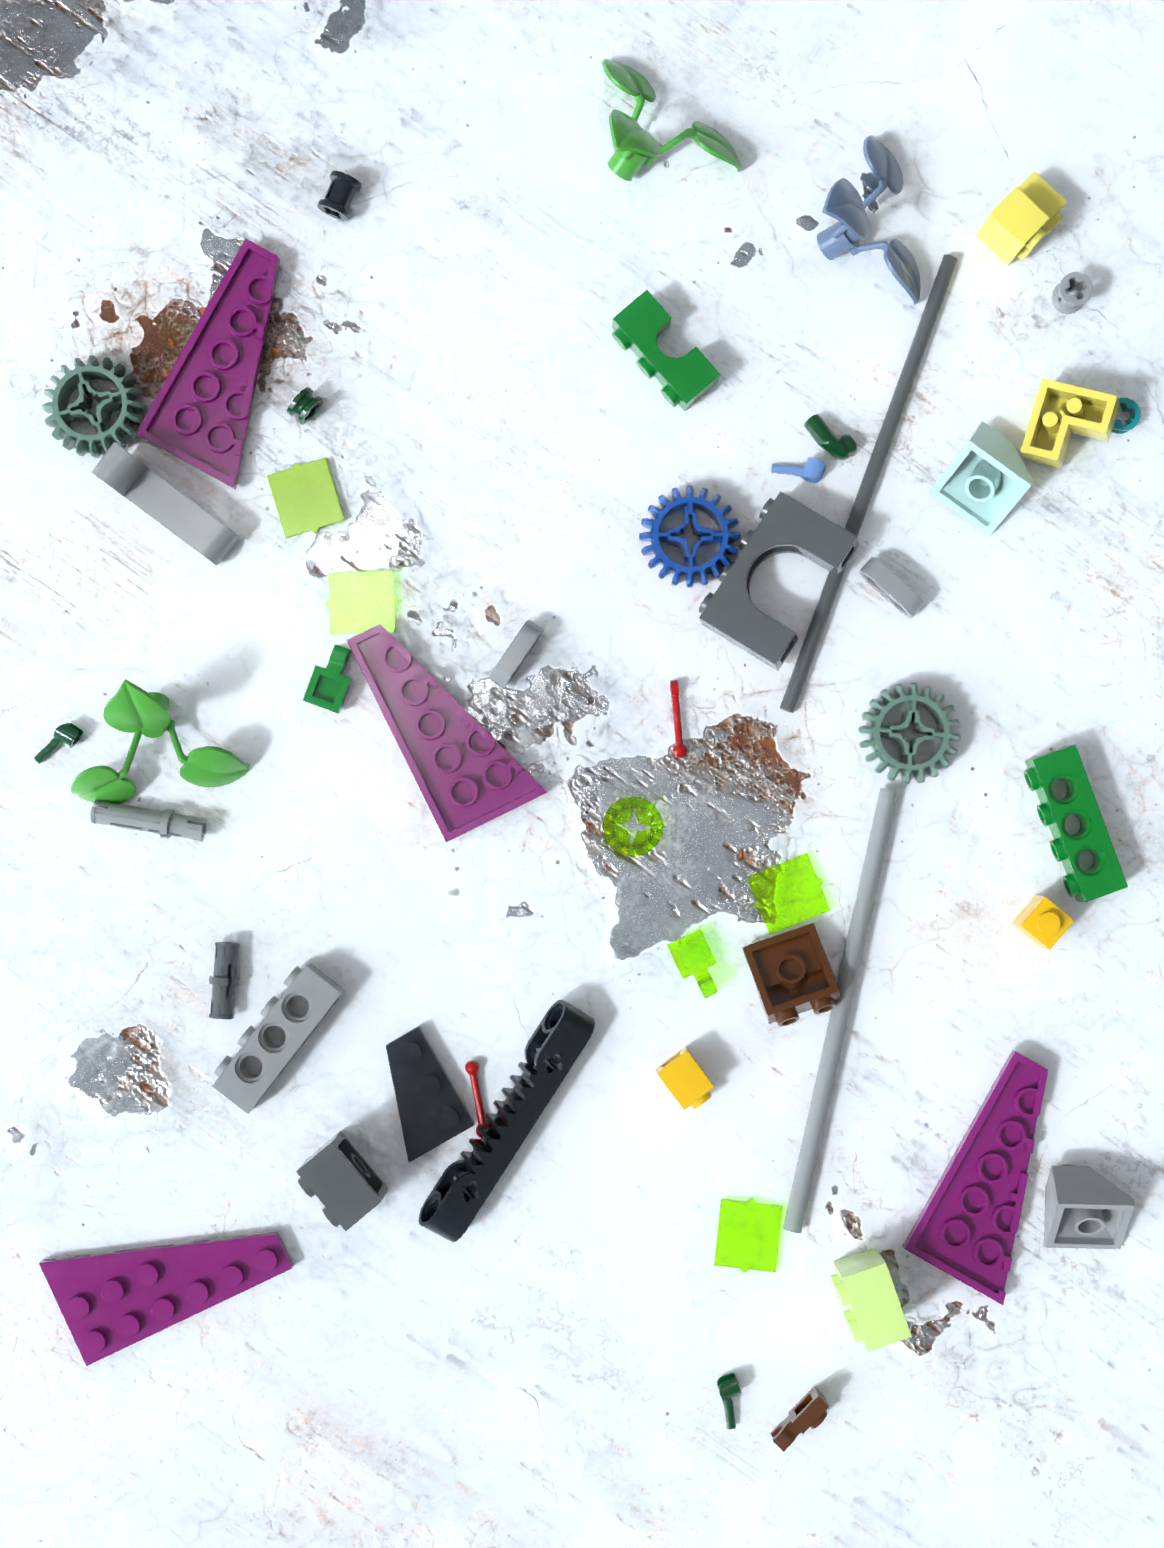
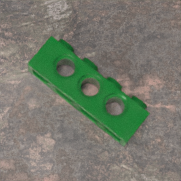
M1076 744L1026 760L1025 763L1028 769L1024 770V777L1031 791L1036 790L1040 805H1037V812L1042 824L1045 827L1049 825L1054 839L1050 841L1051 851L1056 861H1062L1067 874L1063 876V883L1069 896H1075L1076 901L1086 903L1127 888L1128 885ZM1057 779L1064 781L1067 786V794L1061 800H1058L1052 794V784ZM1071 814L1075 815L1080 821L1079 831L1074 835H1070L1065 829V820ZM1083 850H1088L1093 856V863L1088 870L1084 871L1078 864V856Z

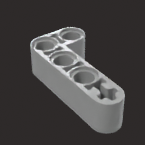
M115 442L92 470L94 475L216 566L239 537L234 531Z

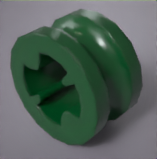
M309 387L303 389L293 399L287 409V413L291 416H298L297 421L301 425L306 424L323 404V399L320 396H312L313 390Z

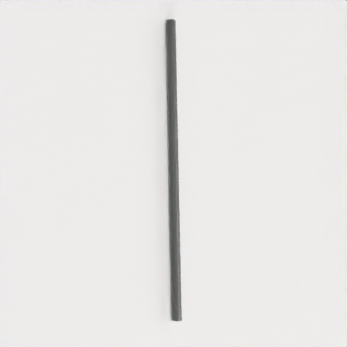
M945 254L942 258L847 520L845 529L857 537L958 261L952 255ZM847 565L839 577L831 572L828 573L780 705V709L794 713Z

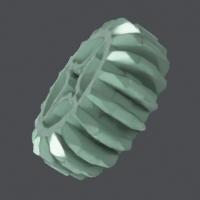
M90 355L87 360V366H85L80 358H75L74 370H71L66 365H61V371L65 376L62 379L54 375L51 376L50 380L56 385L55 390L45 389L44 394L52 399V402L42 405V409L45 412L52 414L45 419V424L49 427H55L52 432L53 438L56 440L63 439L62 446L67 450L75 447L76 453L79 456H84L89 450L91 456L99 458L102 447L107 452L114 442L124 449L127 448L128 444L123 438L126 434L136 438L138 435L132 428L133 423L140 425L143 421V418L135 414V412L146 409V404L143 401L136 400L144 394L141 387L133 386L137 378L132 373L125 375L126 368L121 363L113 367V361L108 357H104L99 364L98 359L94 355ZM91 380H108L115 383L119 391L114 393L110 391L98 392ZM78 387L79 396L77 400L68 405L72 393ZM92 396L100 403L96 405V416L89 411L93 408ZM121 409L117 421L110 427L109 419L111 414ZM76 420L79 423L90 421L97 434L84 435L75 432L70 422Z
M912 682L909 684L907 694H905L901 684H896L893 689L894 698L887 689H884L880 692L884 704L876 699L869 701L870 707L876 713L873 714L866 711L862 713L861 718L871 722L870 726H860L858 733L869 734L870 740L860 742L859 746L860 748L872 747L874 752L867 754L865 760L866 762L873 761L876 758L880 760L874 769L876 773L883 772L886 767L890 768L887 774L888 780L894 781L898 773L901 772L902 784H909L912 773H914L917 783L925 782L924 770L932 778L939 775L935 763L943 768L950 766L949 760L943 754H957L958 749L948 745L949 740L957 741L961 739V734L950 733V727L959 725L960 721L959 719L948 721L946 715L951 713L954 707L953 705L945 706L942 709L939 707V704L945 697L942 693L936 695L932 700L929 699L932 692L930 686H925L920 695H918L917 683ZM899 703H906L905 712H902V718L898 725L881 726L884 716L893 706ZM917 705L925 708L932 715L938 730L925 727L921 723L920 711H917ZM909 724H912L914 726L912 730L916 729L917 733L926 735L911 739L910 743H907L905 741L907 737L902 738L900 733H892V731L896 732L908 728ZM881 737L892 739L898 744L899 755L902 756L901 762L893 759L886 752L881 742ZM923 741H937L932 754L921 763L913 765V758L917 753L919 744Z

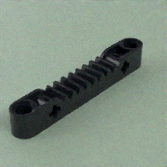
M564 1000L556 1001L549 1008L526 1044L524 1053L527 1063L519 1062L518 1064L523 1072L522 1075H511L510 1079L515 1086L513 1089L503 1087L501 1090L506 1096V1100H495L493 1104L498 1109L497 1114L487 1113L485 1115L490 1125L478 1126L477 1130L482 1135L481 1139L470 1138L469 1143L474 1148L473 1151H462L461 1156L464 1160H458L445 1169L420 1210L419 1225L451 1242L458 1241L464 1235L589 1041L595 1027V1021L591 1016Z

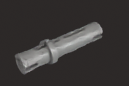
M95 800L90 813L91 823L160 834V838L166 839L174 836L203 842L207 831V818L174 813L175 810L172 809L158 811Z

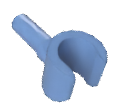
M808 457L804 468L772 464L771 473L795 475L807 482L817 483L822 479L826 466L824 461Z

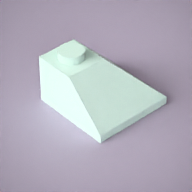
M982 421L929 493L990 536L1030 488L1033 480L1014 444Z

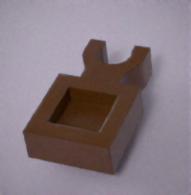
M815 1386L788 1412L789 1416L770 1433L773 1437V1442L783 1452L800 1433L804 1434L809 1427L815 1429L827 1416L826 1410L829 1408L826 1397Z

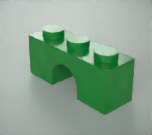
M646 290L613 318L612 328L615 331L612 333V336L623 350L626 351L630 348L639 358L636 364L646 377L651 379L654 376L663 386L660 391L664 398L673 407L679 405L686 411L719 382L721 374L697 347L680 358L668 357L659 350L657 339L670 327L671 317L651 293Z

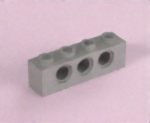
M311 963L305 965L303 969L299 966L294 968L283 983L288 989L280 999L273 996L260 1012L265 1017L256 1029L250 1026L238 1040L237 1044L242 1048L232 1059L227 1055L214 1071L218 1079L212 1087L247 1114L256 1107L346 991ZM294 996H302L308 1001L309 1010L306 1015L300 1016L292 1011L290 1003ZM270 1026H279L284 1030L286 1038L283 1045H274L269 1041L267 1032ZM247 1056H255L261 1061L262 1071L259 1075H252L246 1071L244 1062Z

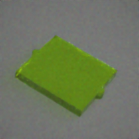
M394 571L328 573L329 600L325 604L329 608L330 635L360 634L378 624H381L389 633H396L395 606L399 604V601L395 598Z
M808 853L746 877L756 901L754 908L760 911L769 935L830 911L820 886L823 881L821 878H817Z
M750 1198L748 1202L721 1199L714 1266L740 1268L743 1273L748 1272V1270L776 1272L783 1206L756 1203L753 1198Z

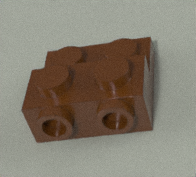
M814 923L742 947L769 1024L777 1022L780 1027L793 1024L800 1019L798 1014L813 1009L814 1014H822L832 1010L836 1006L834 1001L840 1000L839 987Z

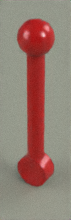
M670 680L676 744L672 752L675 757L683 758L687 754V747L683 744L678 680Z
M470 1060L465 1065V1071L470 1075L478 1119L476 1134L481 1138L482 1135L477 1130L478 1126H489V1124L485 1121L477 1076L480 1066L476 1061Z

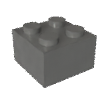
M341 1131L307 1158L296 1171L300 1176L298 1183L304 1192L311 1198L316 1195L325 1206L322 1211L329 1222L335 1227L341 1225L345 1231L382 1202L388 1190L386 1184Z

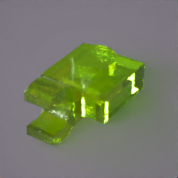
M701 929L667 944L682 979L693 975L704 998L718 992L707 967L717 962Z

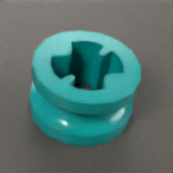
M1127 397L1118 398L1121 410L1129 412L1130 418L1125 420L1127 425H1123L1120 419H1116L1112 429L1113 433L1123 434L1130 431L1139 423L1141 418V410L1138 404Z

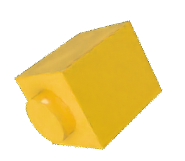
M1035 895L1012 924L1040 948L1051 950L1074 920L1046 896Z
M686 1047L655 1069L658 1076L684 1110L690 1105L693 1109H696L712 1096L709 1091L714 1088L713 1083Z

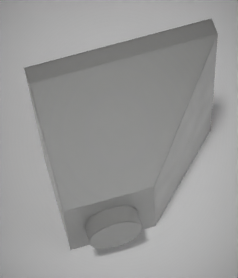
M1070 1164L1051 1166L1045 1187V1247L1121 1249L1135 1208L1134 1199L1089 1166H1074Z

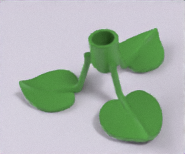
M603 59L601 65L608 78L619 89L634 96L636 101L632 117L616 109L612 110L609 115V126L615 152L607 164L617 176L626 181H631L643 164L649 167L656 158L686 138L694 139L699 147L709 154L735 166L738 172L742 169L733 147L725 137L714 128L698 121H694L691 128H687L660 146L658 141L641 128L637 122L645 100L654 102L656 99L653 87L644 76L633 68L619 62Z
M125 679L117 693L107 702L103 713L104 720L111 727L122 732H135L123 768L119 772L104 765L88 768L78 774L73 780L71 793L90 802L99 800L122 804L130 800L135 794L136 785L132 780L125 777L129 773L142 734L149 738H158L165 731H168L178 761L184 764L180 768V776L187 782L197 786L220 787L233 783L248 772L250 764L244 763L232 752L215 746L196 748L186 756L183 753L175 730V721L170 719L169 698L158 692L148 693Z

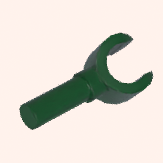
M72 723L58 726L50 743L34 756L35 761L41 764L51 753L59 748L61 743L73 748L82 737L83 731Z
M733 1372L717 1380V1387L724 1405L727 1429L736 1428L734 1404L731 1398L742 1394Z

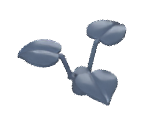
M870 135L864 140L863 153L870 170L879 179V185L862 201L859 192L851 182L845 178L836 181L827 195L822 213L835 218L839 222L818 233L817 243L823 255L829 260H833L847 251H850L854 256L863 251L883 250L884 260L888 269L906 290L915 305L920 299L921 280L917 263L907 247L898 239H893L890 243L879 241L859 245V240L864 241L870 238L872 232L871 222L865 208L882 194L887 187L895 195L900 193L903 188V174L896 158L886 146L873 135Z

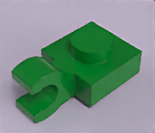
M335 644L327 668L315 665L303 701L340 714L353 679L342 675L352 651L350 649Z

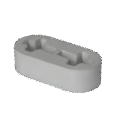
M871 557L859 570L861 576L906 617L912 619L924 606V602L919 595L877 558Z
M528 619L491 672L489 679L506 688L538 642L544 629Z

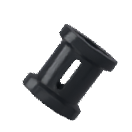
M334 170L330 174L331 184L325 198L319 200L317 207L333 218L347 221L350 216L348 209L355 192H360L362 186L354 177Z

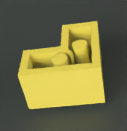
M1034 171L1019 188L1016 186L990 213L976 236L1007 265L1016 257L1023 261L1046 233L1049 234L1064 218L1059 212L1067 201Z
M1043 378L1020 451L1024 460L1061 469L1072 433L1109 442L1120 407L1118 396Z

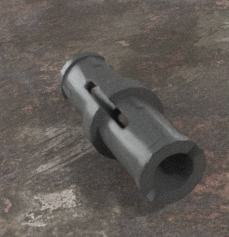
M215 942L213 975L209 976V984H212L209 1018L234 1019L235 986H238L240 978L236 977L238 948L240 944Z

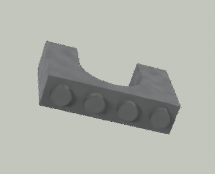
M781 491L775 500L770 498L765 503L759 515V518L762 520L755 531L749 530L739 546V549L742 550L734 563L732 562L729 566L724 567L719 577V581L722 583L714 594L711 592L707 594L699 607V612L702 613L699 619L703 626L779 671L794 648L798 637L796 632L760 611L751 601L750 582L755 570L762 562L774 555L794 553L808 558L839 577L859 546L856 535Z

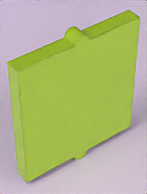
M326 458L303 465L294 463L293 468L267 475L286 539L310 531L318 533L320 528L345 521Z

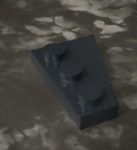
M420 1026L386 1045L408 1162L415 1160L475 1125Z

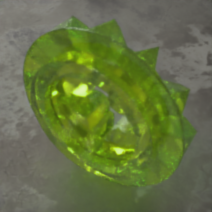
M626 797L618 800L608 809L604 817L603 833L607 843L613 850L625 856L636 857L650 852L655 848L662 836L663 822L659 811L651 802L640 797ZM632 810H636L637 822L643 824V826H649V830L643 829V831H638L635 838H633V843H630L628 831L622 830L621 827H616V823L629 822Z

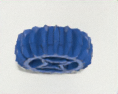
M687 486L686 497L681 498L678 488H673L671 491L672 502L665 495L661 494L658 497V501L662 509L650 505L647 510L655 520L643 518L641 521V525L644 528L650 529L651 532L639 534L640 541L651 542V545L641 549L642 555H655L648 562V567L653 569L661 564L663 568L658 574L660 579H664L669 571L674 573L671 583L674 586L678 585L680 576H686L687 588L693 587L694 576L699 577L702 586L707 585V572H710L715 579H719L721 571L717 565L725 567L732 563L724 555L736 556L739 551L737 547L730 545L729 542H736L741 538L740 533L729 532V529L738 525V519L731 518L725 520L724 518L731 512L732 507L726 505L719 510L716 507L722 498L719 494H716L711 502L705 500L708 494L707 488H702L699 498L693 497V486ZM684 509L681 526L669 529L668 531H659L662 522L668 515L677 510ZM695 509L708 514L715 521L719 531L702 527L697 521ZM689 520L691 521L693 535L701 538L700 541L695 539L694 545L691 548V555H689L687 540L679 536L680 533L685 534ZM660 543H667V545L678 547L682 551L684 565L672 561L664 553ZM711 543H720L718 552L711 560L696 566V552L698 548L704 545H711Z

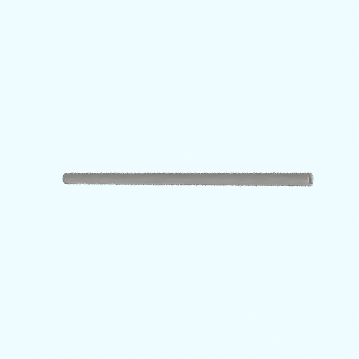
M880 788L837 981L840 990V1000L834 1001L836 1006L830 1013L783 1229L794 1233H801L898 798L899 792Z

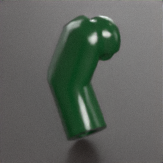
M819 414L811 416L805 422L804 427L816 443L836 459H848L849 454L857 450V444L850 435L844 434L838 439Z

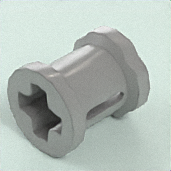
M1072 272L1063 277L1061 282L1052 291L1051 300L1055 309L1062 314H1072L1081 309L1083 304L1091 297L1093 291L1092 281L1087 275L1079 272ZM1068 289L1070 292L1076 290L1078 296H1068L1066 290Z

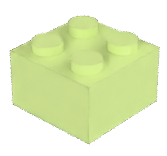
M876 1248L833 1262L836 1274L830 1275L842 1306L848 1305L849 1307L848 1310L843 1311V1315L855 1343L862 1341L866 1350L870 1352L912 1337L887 1264Z

